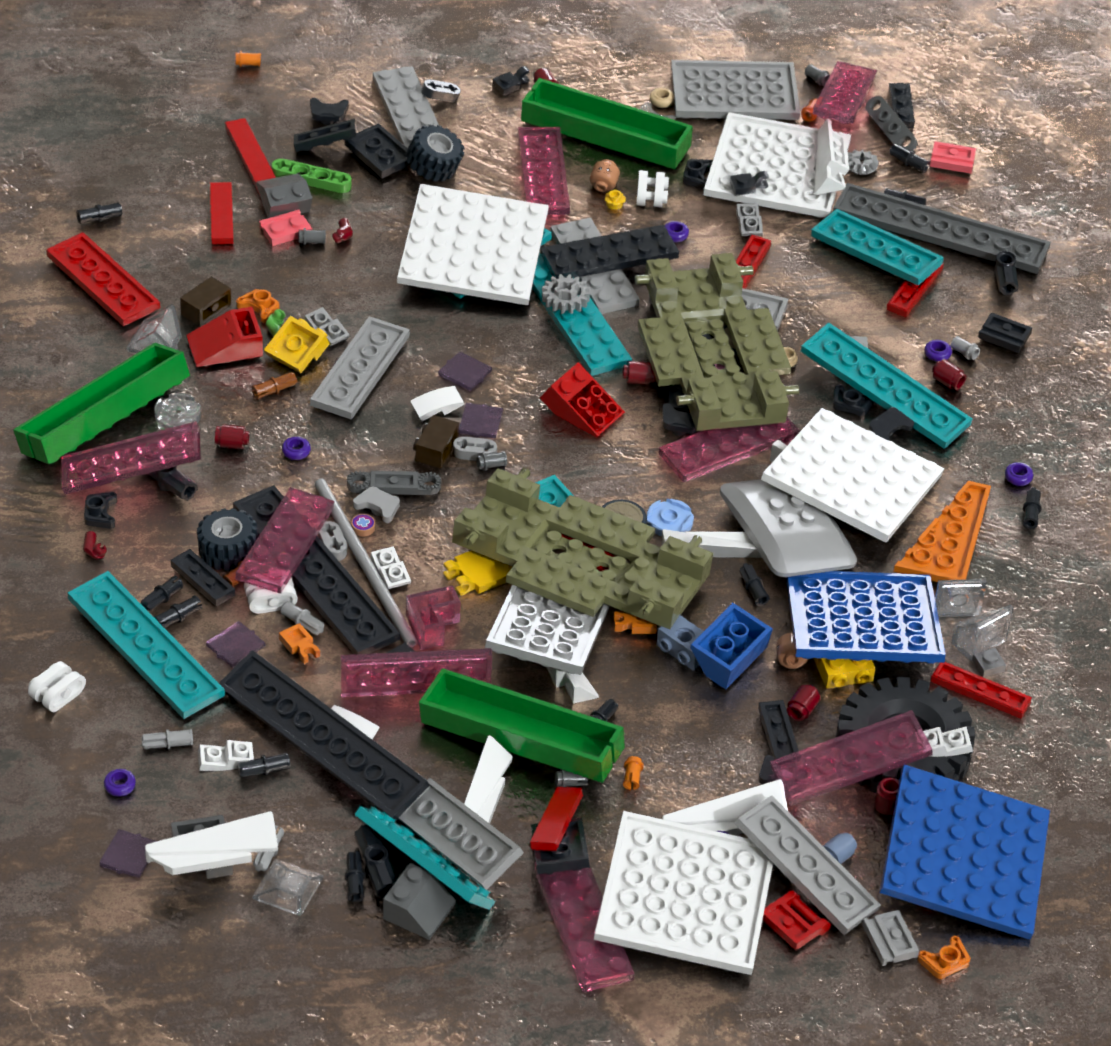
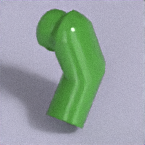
M276 309L274 314H271L266 321V327L273 337L284 322L285 312L280 309Z

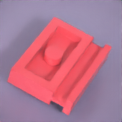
M935 141L930 167L971 174L976 148Z
M300 210L259 221V228L263 230V234L272 246L299 239V230H303V228L312 230L308 221L300 214Z

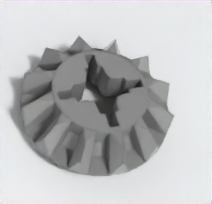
M862 149L861 151L853 150L852 153H848L850 171L857 174H870L878 168L879 161L877 156L872 155L871 151L864 152Z

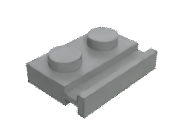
M899 910L875 915L873 919L869 920L863 918L862 926L882 966L890 961L895 963L918 957L919 949Z

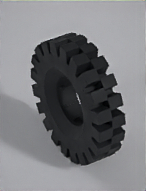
M897 677L895 687L892 686L889 678L877 680L876 688L867 683L859 688V694L853 692L847 698L846 705H843L841 708L835 739L837 757L842 758L841 766L846 773L854 771L853 780L860 786L871 780L869 791L875 794L879 783L883 779L895 778L899 781L900 772L904 764L959 781V778L963 779L968 771L972 752L943 757L921 756V753L904 755L888 749L879 736L893 728H907L916 732H922L940 727L943 733L967 727L973 749L975 728L971 726L972 718L969 712H962L963 704L956 697L947 701L949 692L939 686L931 694L928 693L930 682L918 679L915 689L910 688V678Z

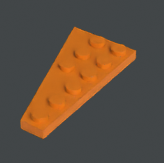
M967 481L954 496L951 504L946 506L942 510V514L935 518L920 535L917 543L906 551L904 558L894 565L893 572L930 575L931 581L964 588L991 486Z

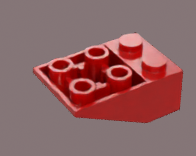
M252 307L229 310L186 335L196 367L263 356V336Z
M579 362L553 383L540 397L556 416L596 438L625 413Z

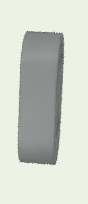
M459 437L453 442V454L459 459L476 461V457L483 452L485 454L497 453V444L490 439Z
M332 521L321 523L318 528V537L338 561L343 560L347 556V542L339 525Z

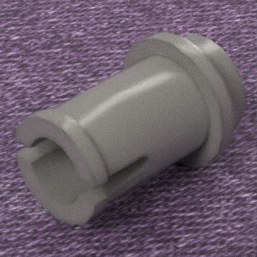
M956 336L951 342V349L965 355L968 360H975L980 354V348H978L977 344H971L959 336Z

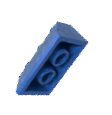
M732 603L691 644L690 648L706 677L727 689L768 647L773 628Z

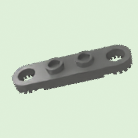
M876 96L871 98L866 104V110L890 141L903 147L902 145L903 142L905 143V140H911L910 144L903 148L910 152L912 150L915 151L914 149L918 146L917 139L883 97ZM875 104H881V106L877 110H873V106H875Z
M354 471V473L351 472L347 477V488L356 494H361L369 487H377L388 494L434 495L441 490V477L436 475V473L432 474V472L428 474V472L418 473L412 471ZM354 481H363V485L361 483L356 485ZM426 482H433V483H435V484L431 485V487H430V485L427 486V484H425V483H426Z

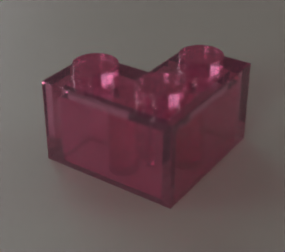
M453 585L406 596V618L421 650L444 645L445 626L460 622L461 602Z

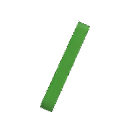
M276 159L272 162V171L276 178L304 172L306 174L300 176L307 181L308 186L338 193H346L351 190L352 178L347 173L287 159Z

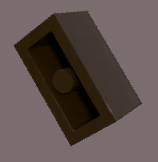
M209 277L180 297L181 315L198 326H202L231 305V288L214 277Z
M433 415L429 423L424 424L420 438L417 437L414 441L415 461L441 469L453 449L454 440L459 438V422Z

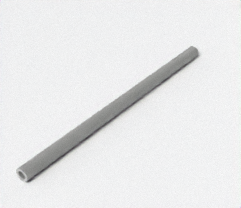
M318 479L314 483L318 493L334 521L339 525L346 542L394 626L400 632L402 640L411 648L414 647L418 642L325 479Z

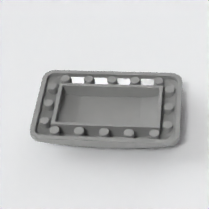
M761 479L726 483L721 486V497L770 570L777 576L791 577L853 568L856 565L857 558L830 514Z

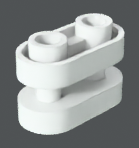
M639 170L636 205L645 206L646 200H654L653 207L662 208L663 203L667 204L668 191L664 190H668L669 177H665V172H656V178H649L648 171ZM647 186L655 187V191H647Z
M287 572L253 576L244 583L250 610L254 613L262 614L279 611L287 601H291L294 605L297 603L298 598L293 588L292 577Z
M57 662L30 681L28 695L37 702H42L43 706L51 712H56L82 692L86 679L78 672H72L71 668L65 663Z

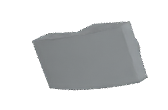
M737 204L736 214L741 236H751V234L763 236L762 219L759 216L758 204Z
M323 307L304 316V320L310 327L314 329L320 328L328 335L329 346L350 336L339 320H333Z

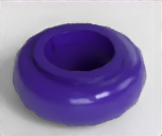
M672 221L665 225L672 240L676 243L686 240L689 236V229L682 222Z
M932 340L926 344L924 352L928 359L938 362L943 359L948 360L951 357L952 349L945 341Z
M302 437L288 438L282 445V453L291 460L304 459L311 451L310 443Z
M1020 462L1010 464L1005 470L1007 481L1016 486L1028 485L1034 476L1033 470L1028 465Z
M115 769L109 772L104 779L105 790L113 796H126L134 790L136 785L135 776L126 769ZM120 780L126 782L121 785L114 784V782Z

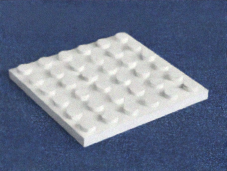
M728 112L706 181L704 196L747 204H758V206L826 218L831 214L837 191L819 195L814 194L818 128ZM843 133L846 136L848 151L851 140V134ZM760 171H767L769 179L763 180H767L768 188H757L756 193L734 195L730 185V176L751 173L752 177H754Z
M420 184L398 272L397 283L528 305L549 205Z
M822 408L763 472L761 480L887 542L942 476L944 468Z
M623 811L594 940L752 975L773 862L748 838Z

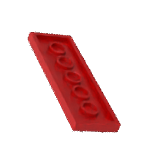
M82 232L46 249L47 257L121 325L126 326L160 309V301L85 233Z

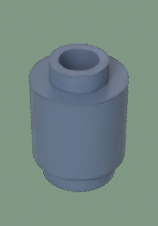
M844 832L835 835L823 847L842 864L855 853L857 843L852 835Z

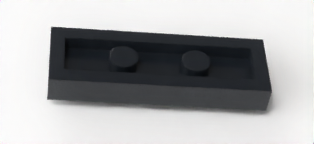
M889 83L888 90L891 108L907 128H914L915 118L910 84Z
M352 119L294 134L296 152L301 150L308 151L316 146H328L339 140H350L357 136L356 121Z
M191 549L171 559V567L216 607L236 596L235 588Z
M784 701L759 702V714L771 754L776 764L799 763L800 753Z

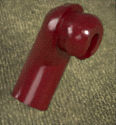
M347 218L339 220L340 228L332 234V238L336 243L347 241L353 235V230Z
M88 531L85 533L83 551L95 560L104 558L107 552L106 546L104 545L101 548V543L96 544L97 534L93 531Z

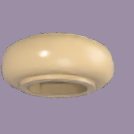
M666 88L655 89L650 94V102L659 108L670 107L674 103V93Z

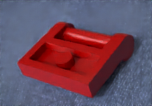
M791 890L764 908L762 920L795 950H798L818 935H824L831 926L825 918L821 919L800 900V895L794 890ZM791 907L795 908V909H796L804 918H806L812 925L810 926V925H809L801 916H799Z

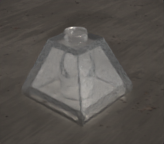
M171 304L143 320L126 349L137 354L151 344L158 343L177 350V344L182 335L175 306Z
M986 579L938 580L935 595L938 617L980 616L987 585Z
M1012 605L1004 606L973 616L965 621H960L954 626L951 644L971 661L974 653L993 649L1006 642L1014 607Z
M275 858L253 894V900L301 916L322 881L323 875Z

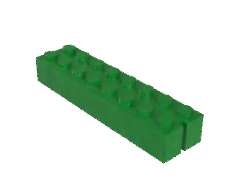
M541 78L536 81L531 91L522 100L521 121L668 168L676 169L691 146L692 125Z
M153 343L19 425L13 431L21 454L36 458L47 464L58 461L61 456L74 451L77 446L93 439L101 431L111 428L114 423L128 417L131 412L146 406L149 401L155 397L162 396L171 387L181 384L184 379L190 376L184 353L158 343Z
M444 668L441 669L419 701L421 723L484 744L489 735L508 752L601 783L604 782L611 771L612 763H616L625 748L624 728L622 726Z

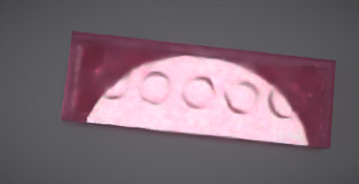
M837 61L814 105L812 114L818 115L822 119H835L842 124H853L876 78L877 70Z
M518 127L525 201L549 205L547 215H570L560 127Z
M788 417L786 418V423L703 430L659 447V455L684 483L771 449L772 444L777 440L782 443L791 441L800 433V430Z
M195 421L62 456V490L64 494L79 492L92 487L201 460L199 425Z
M290 487L236 571L235 580L281 594L334 509L335 501Z
M492 649L341 655V697L425 693L442 668L491 684Z
M911 710L770 761L776 779L782 780L785 798L789 806H793L901 767L904 764L906 765L931 756L933 751L915 714Z
M535 863L534 871L582 991L585 992L633 981L635 974L624 947L594 940L603 896L591 867L583 868L579 871L567 870L554 874H537Z

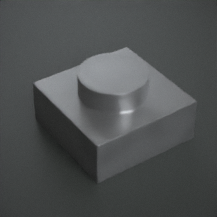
M996 648L973 654L972 661L982 677L1005 672L1006 664Z

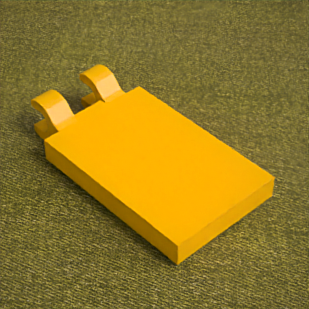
M471 550L455 556L454 561H446L444 567L447 571H444L443 575L447 580L456 578L460 586L455 587V590L459 595H465L472 590H476L480 594L507 583L506 575L512 566Z

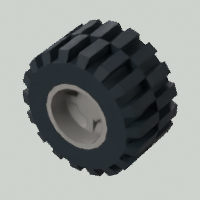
M433 124L424 125L416 131L407 149V162L411 165L412 170L417 171V174L424 176L425 179L446 181V179L452 178L465 153L463 152L464 146L461 145V139L457 138V135L450 132L449 129H444L439 125L434 126Z
M224 508L218 512L216 510L211 512V515L204 516V520L199 522V527H197L199 556L210 567L214 566L216 570L222 568L225 571H230V569H235L240 561L244 562L247 560L253 562L256 559L255 555H258L259 552L258 529L256 521L253 520L250 514L246 515V512L243 510L237 511L234 508L226 510Z

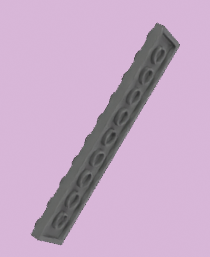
M850 183L846 184L833 207V211L839 209L884 230L961 251L986 260L996 262L999 252L1010 251L1016 256L1015 268L1038 274L1051 244L1050 241Z

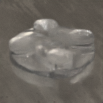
M186 393L169 394V398L164 400L161 398L155 404V419L157 426L162 430L167 429L188 433L194 430V426L201 419L200 403L195 402V398Z

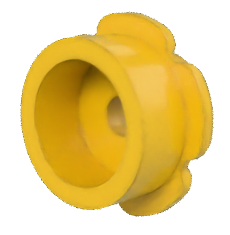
M612 190L605 195L606 205L610 209H620L626 201L623 193L618 190Z

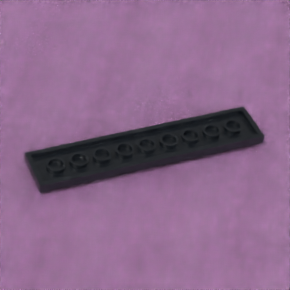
M275 485L233 502L234 509H237V511L243 510L246 512V515L250 514L253 517V520L257 523L258 540L283 570L291 575L293 582L358 659L400 640V632Z
M253 650L219 682L225 689V694L381 812L384 811L395 821L430 786L425 778Z

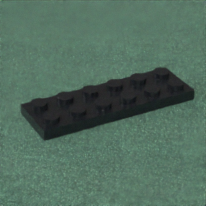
M658 225L541 247V256L552 277L558 279L560 274L564 278H567L568 274L571 275V278H576L577 276L582 277L645 265L647 260L679 258V250L665 226Z

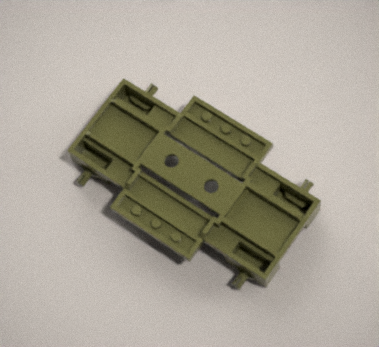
M733 253L711 255L709 268L673 271L668 258L647 260L645 275H635L636 285L646 284L657 318L638 319V328L658 386L681 385L684 395L676 397L677 405H688L696 431L786 423L789 406L787 395L799 394L798 385L785 386L780 380L779 375L790 374L791 365L769 308L747 310L741 295L743 279L741 276L753 275V266L740 267L736 263ZM723 322L725 325L727 324L744 373L740 372V367L735 361L734 351L731 350L729 337L725 334ZM704 334H710V335H712L714 338H713V339H706V338H705L704 336H702V335H704ZM714 364H721V365H723L725 368L719 370V369H717L716 367H714L713 365H714Z
M498 468L488 479L486 495L476 508L471 510L465 507L454 520L452 543L512 566L506 575L507 583L592 617L595 616L603 604H607L668 629H671L679 615L682 614L710 575L713 552L698 547L702 543V538L700 536L697 538L698 535H694L689 543L669 536L662 547H658L649 543L655 535L656 528L572 495H569L560 508L539 500L540 484L527 479L530 476V471L526 468H522L518 475ZM561 533L575 539L568 540L566 538L561 537ZM582 542H585L597 548L591 549L589 547L584 546ZM562 549L565 552L556 554L553 552V550ZM604 550L618 556L611 557L609 555H606ZM605 566L609 570H604L603 572L598 571L596 567Z

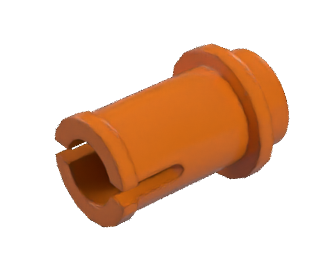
M242 51L236 53L235 65L242 67V65L260 66L261 53H242Z
M816 98L811 99L809 104L802 109L801 115L805 121L810 122L817 118V112L822 107L821 101Z
M630 756L624 762L625 778L623 786L631 790L633 782V790L639 788L640 772L643 770L644 764L641 758Z

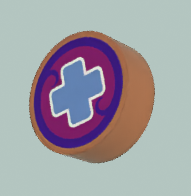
M359 514L353 517L351 526L357 536L365 537L375 531V520L368 514Z

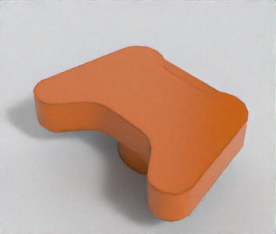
M255 289L236 299L237 308L252 307L254 311L260 314V321L262 323H266L269 316L274 314L276 309H280V303L271 297L270 292L267 290Z
M952 936L949 945L942 947L938 953H931L925 950L920 951L917 961L938 979H944L953 973L967 968L970 963V956L960 938Z

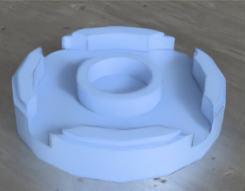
M666 499V502L656 501L647 511V525L656 528L655 533L659 536H662V529L689 532L693 526L694 516L691 513V508L679 500Z

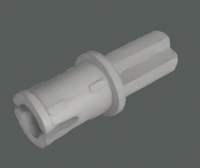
M287 601L282 606L281 614L294 621L295 625L300 623L314 635H319L324 631V623L313 617L309 610H303L291 601Z
M166 729V732L142 735V746L144 749L167 747L169 750L170 747L193 745L192 729L169 731V729Z
M281 827L276 834L277 845H279L281 838L284 836V830ZM278 851L258 852L253 861V866L256 867L255 870L266 871L273 856H276Z

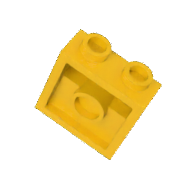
M290 316L265 347L264 352L291 369L302 373L312 359L318 360L330 343L327 339L328 335L322 329H314L305 320Z
M814 658L826 689L860 683L864 684L872 682L874 679L875 666L872 660L854 661L852 659L829 660L827 658Z

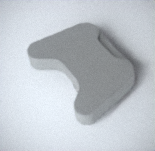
M369 487L353 499V507L356 510L370 508L374 515L382 516V520L385 523L392 521L400 506V499L397 496L388 494L377 487Z

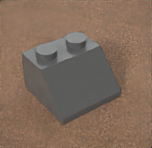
M298 173L256 182L268 218L300 210V214L310 212L312 196L307 181Z
M410 863L383 899V919L430 940L455 905L456 900L433 874Z

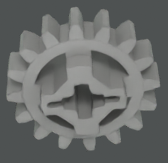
M560 274L558 279L551 277V282L545 281V286L542 287V301L546 302V307L553 306L554 312L558 309L561 310V314H564L565 311L573 314L574 309L580 312L581 307H587V302H590V286H586V281L579 282L580 277L578 276L573 279L570 274H568L567 278Z

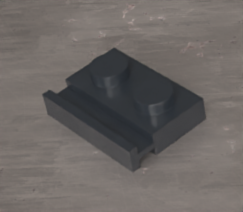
M991 312L979 331L978 338L1019 353L1021 347L1024 346L1031 335L1032 327Z

